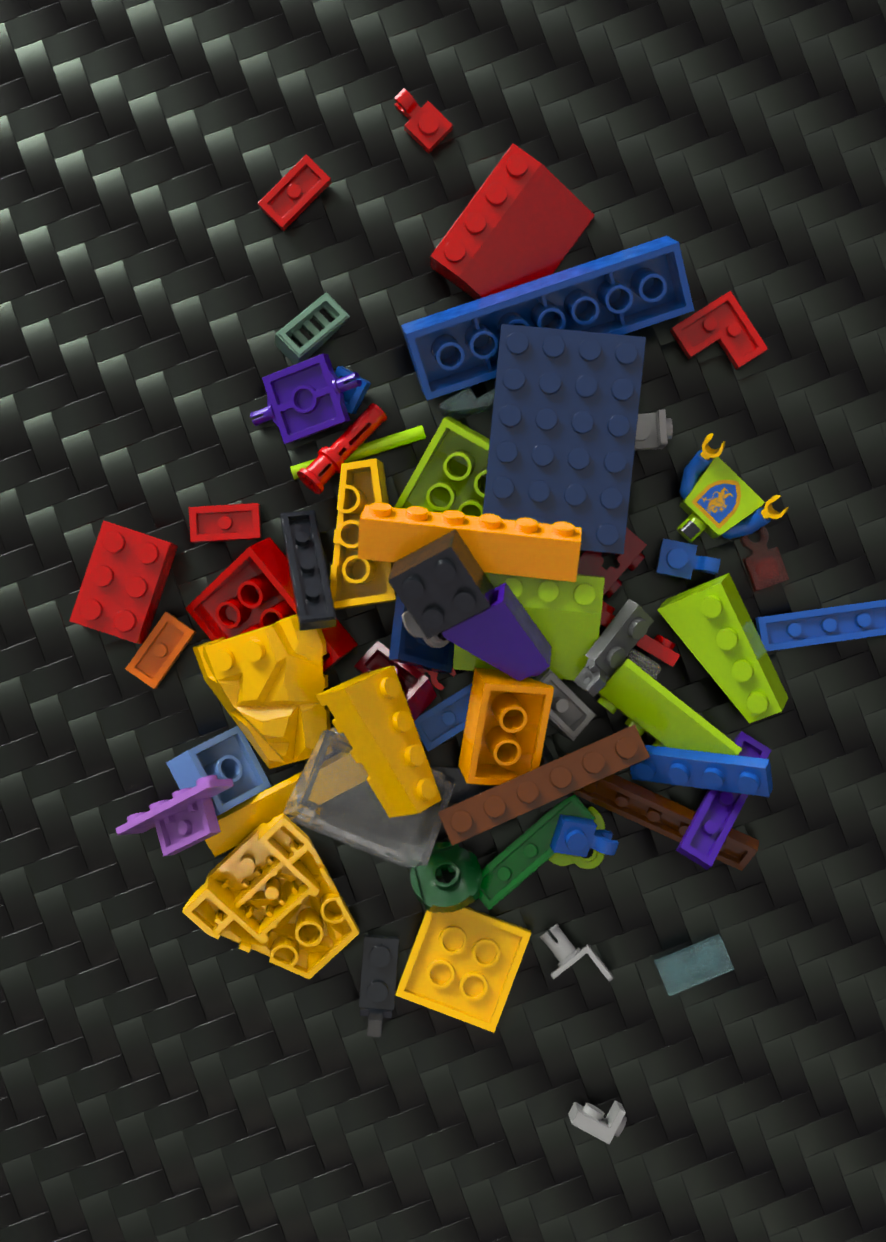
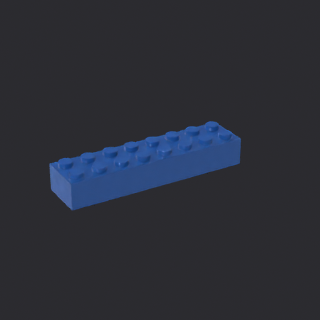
M664 236L402 324L401 327L421 390L428 401L496 378L501 324L624 335L694 311V306L679 242L669 236Z

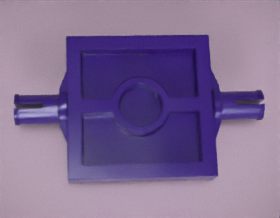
M320 354L262 377L267 392L268 406L251 412L250 417L256 418L252 420L255 426L273 420L279 427L284 444L296 442L351 421L344 403L343 392L360 387L362 385L361 380H356L360 376L357 372H353L350 375L338 378L334 373L329 355Z

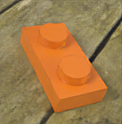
M165 612L125 669L151 688L157 689L196 631L169 612Z

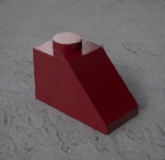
M377 641L354 667L360 674L394 665L412 718L415 721L437 697L429 678L413 666L389 660L390 649Z

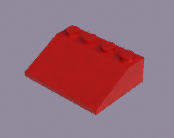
M513 143L431 254V268L477 300L553 274L595 215L542 163Z
M270 537L249 546L185 609L211 641L222 637L227 639L256 630L297 614L287 557ZM337 618L336 627L321 628L327 654L322 656L323 674L358 646Z

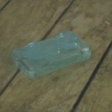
M719 934L654 960L669 996L735 970Z

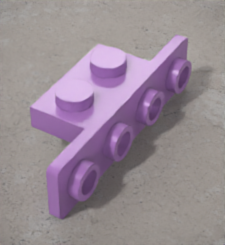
M217 775L202 777L196 780L197 786L180 789L172 793V799L158 801L149 805L150 810L148 812H139L128 816L127 823L116 828L117 836L143 833L156 827L163 856L175 855L221 832L212 797L233 787V780L218 779Z

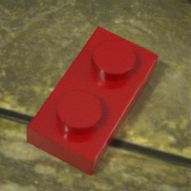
M306 154L257 204L284 231L332 181Z
M259 503L189 507L190 541L192 543L262 539Z

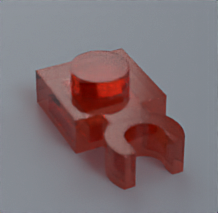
M764 526L757 530L759 534L757 543L751 542L748 535L739 537L741 545L745 549L750 550L751 556L742 559L753 591L789 580L778 547L768 550L766 546L769 535Z

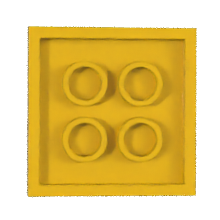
M467 906L449 913H432L426 910L395 995L494 1033L530 939L531 931Z

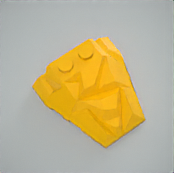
M295 614L256 630L227 639L222 637L193 647L205 682L269 769L328 754L332 751L330 709L327 706H322L316 697L317 694L324 692V689L328 687V675H323L322 656L327 654L326 641L321 629L300 631L298 617Z
M284 813L274 817L269 823L260 824L207 875L205 883L195 891L182 910V913L207 935L219 939L221 935L239 943V949L248 953L251 949L270 957V963L309 980L360 934L355 920L320 859L311 839Z

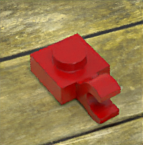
M404 88L394 98L396 109L409 120L404 125V130L428 154L453 130V124L429 101L421 108L414 97Z

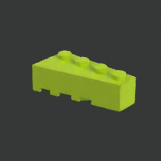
M729 573L667 598L661 604L657 611L749 723L783 711L788 695Z

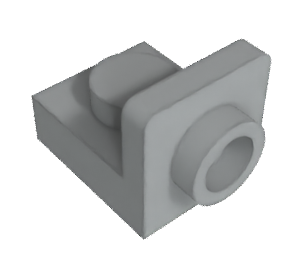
M665 409L657 410L656 413L638 414L634 451L663 449L668 444V439H672V419L666 418Z
M616 1100L606 1118L603 1117L605 1113L590 1103L582 1106L574 1102L568 1113L572 1125L607 1144H610L614 1135L618 1137L622 1133L627 1121L623 1105Z

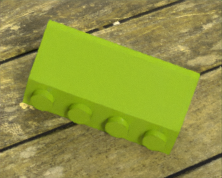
M625 659L623 664L606 681V685L597 693L601 696L597 702L612 714L618 710L628 718L624 723L628 727L635 725L640 736L646 732L655 739L652 746L738 755L742 748L630 659Z

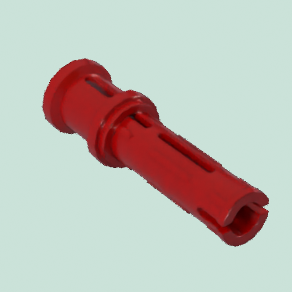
M370 404L360 417L330 447H322L317 452L318 457L306 469L301 468L297 472L303 484L312 492L320 495L324 491L323 486L335 473L340 474L341 464L345 463V460L387 420L385 412L378 405Z

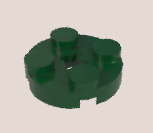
M451 842L433 844L420 854L421 858L416 862V865L414 866L413 864L410 872L411 885L417 899L425 905L429 912H455L478 899L479 889L482 884L480 864L473 852L470 850L468 852L466 849L459 847V844L453 846ZM448 870L450 875H455V878L449 883L444 884L437 881V879L442 877L443 871Z

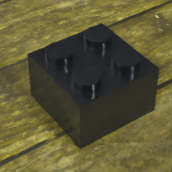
M456 529L394 562L388 578V582L427 639L491 607L494 587Z

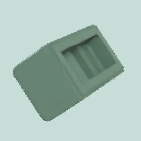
M325 292L275 333V345L294 365L309 359L349 320L350 316ZM322 308L334 319L331 323L319 312ZM313 318L323 329L319 331L309 320ZM303 328L312 339L308 340L299 330ZM291 338H293V339L301 346V348H299V347L291 340Z

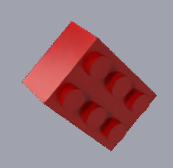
M103 520L69 621L137 644H143L148 637L178 545Z

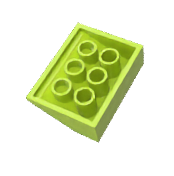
M451 416L444 417L394 508L407 509L411 506H420L431 512L443 513L447 510H457L468 516L479 517L482 515L490 439Z
M485 573L494 588L506 582L551 645L550 667L547 669H550L559 679L575 680L588 661V658L585 656L599 638L605 577L577 574L576 582ZM454 644L453 669L474 671L475 668L497 669Z

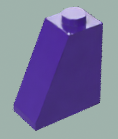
M506 582L494 588L491 607L441 632L445 639L517 681H521L529 676H538L550 667L551 645Z

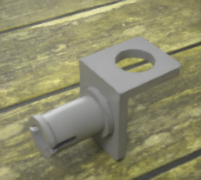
M558 923L549 929L558 942L552 938L548 931L540 936V939L544 941L559 961L557 964L558 968L551 973L553 979L586 953L609 982L614 979L612 973L591 946L587 944L582 949L579 947L576 949L559 928Z

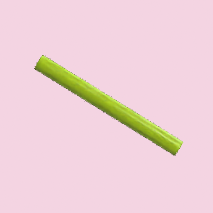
M420 425L363 443L345 460V463L426 439L423 426ZM315 459L290 466L294 480L299 479L297 472L301 468L306 469Z

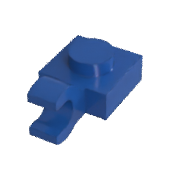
M663 538L655 573L686 580L691 579L693 570L716 575L719 571L721 559L697 556L698 545Z
M560 814L550 847L554 853L587 857L589 849L592 848L602 854L612 856L615 855L619 842L611 840L613 836L611 831L596 830L597 825L593 819Z

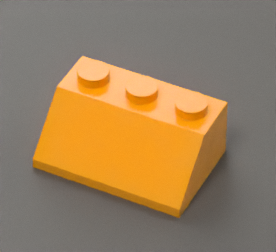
M474 669L458 767L467 784L500 785L540 767L554 693L553 686L529 677L517 681L497 669Z

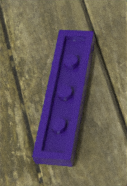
M742 731L734 740V743L742 748L737 756L767 759L772 750ZM708 789L676 851L706 870L712 867L748 794Z

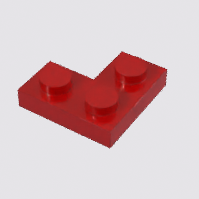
M731 290L670 330L688 360L718 341L736 370L768 350Z

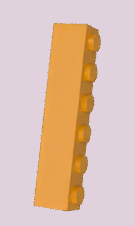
M383 502L365 505L360 516L358 559L394 563L456 529L485 573L576 582L582 528L575 527L568 522L543 524L531 518H519L515 521L501 519V517L494 514H483L479 517L468 516L457 510H447L440 513L428 511L420 506H411L407 509L393 508L390 504Z

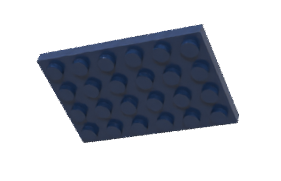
M501 324L483 514H494L501 517V519L515 521L519 518H531L543 524L568 522L575 527L582 528L580 550L624 554L646 337Z

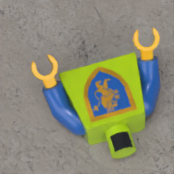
M713 433L706 436L702 444V450L697 451L684 468L679 493L683 500L679 506L689 516L677 527V531L690 543L703 531L713 539L722 536L730 540L751 535L768 524L771 518H781L789 509V507H786L781 512L775 511L772 507V502L779 499L780 495L772 496L765 503L718 457L722 454L725 441L718 449H713L708 445V442L714 435Z

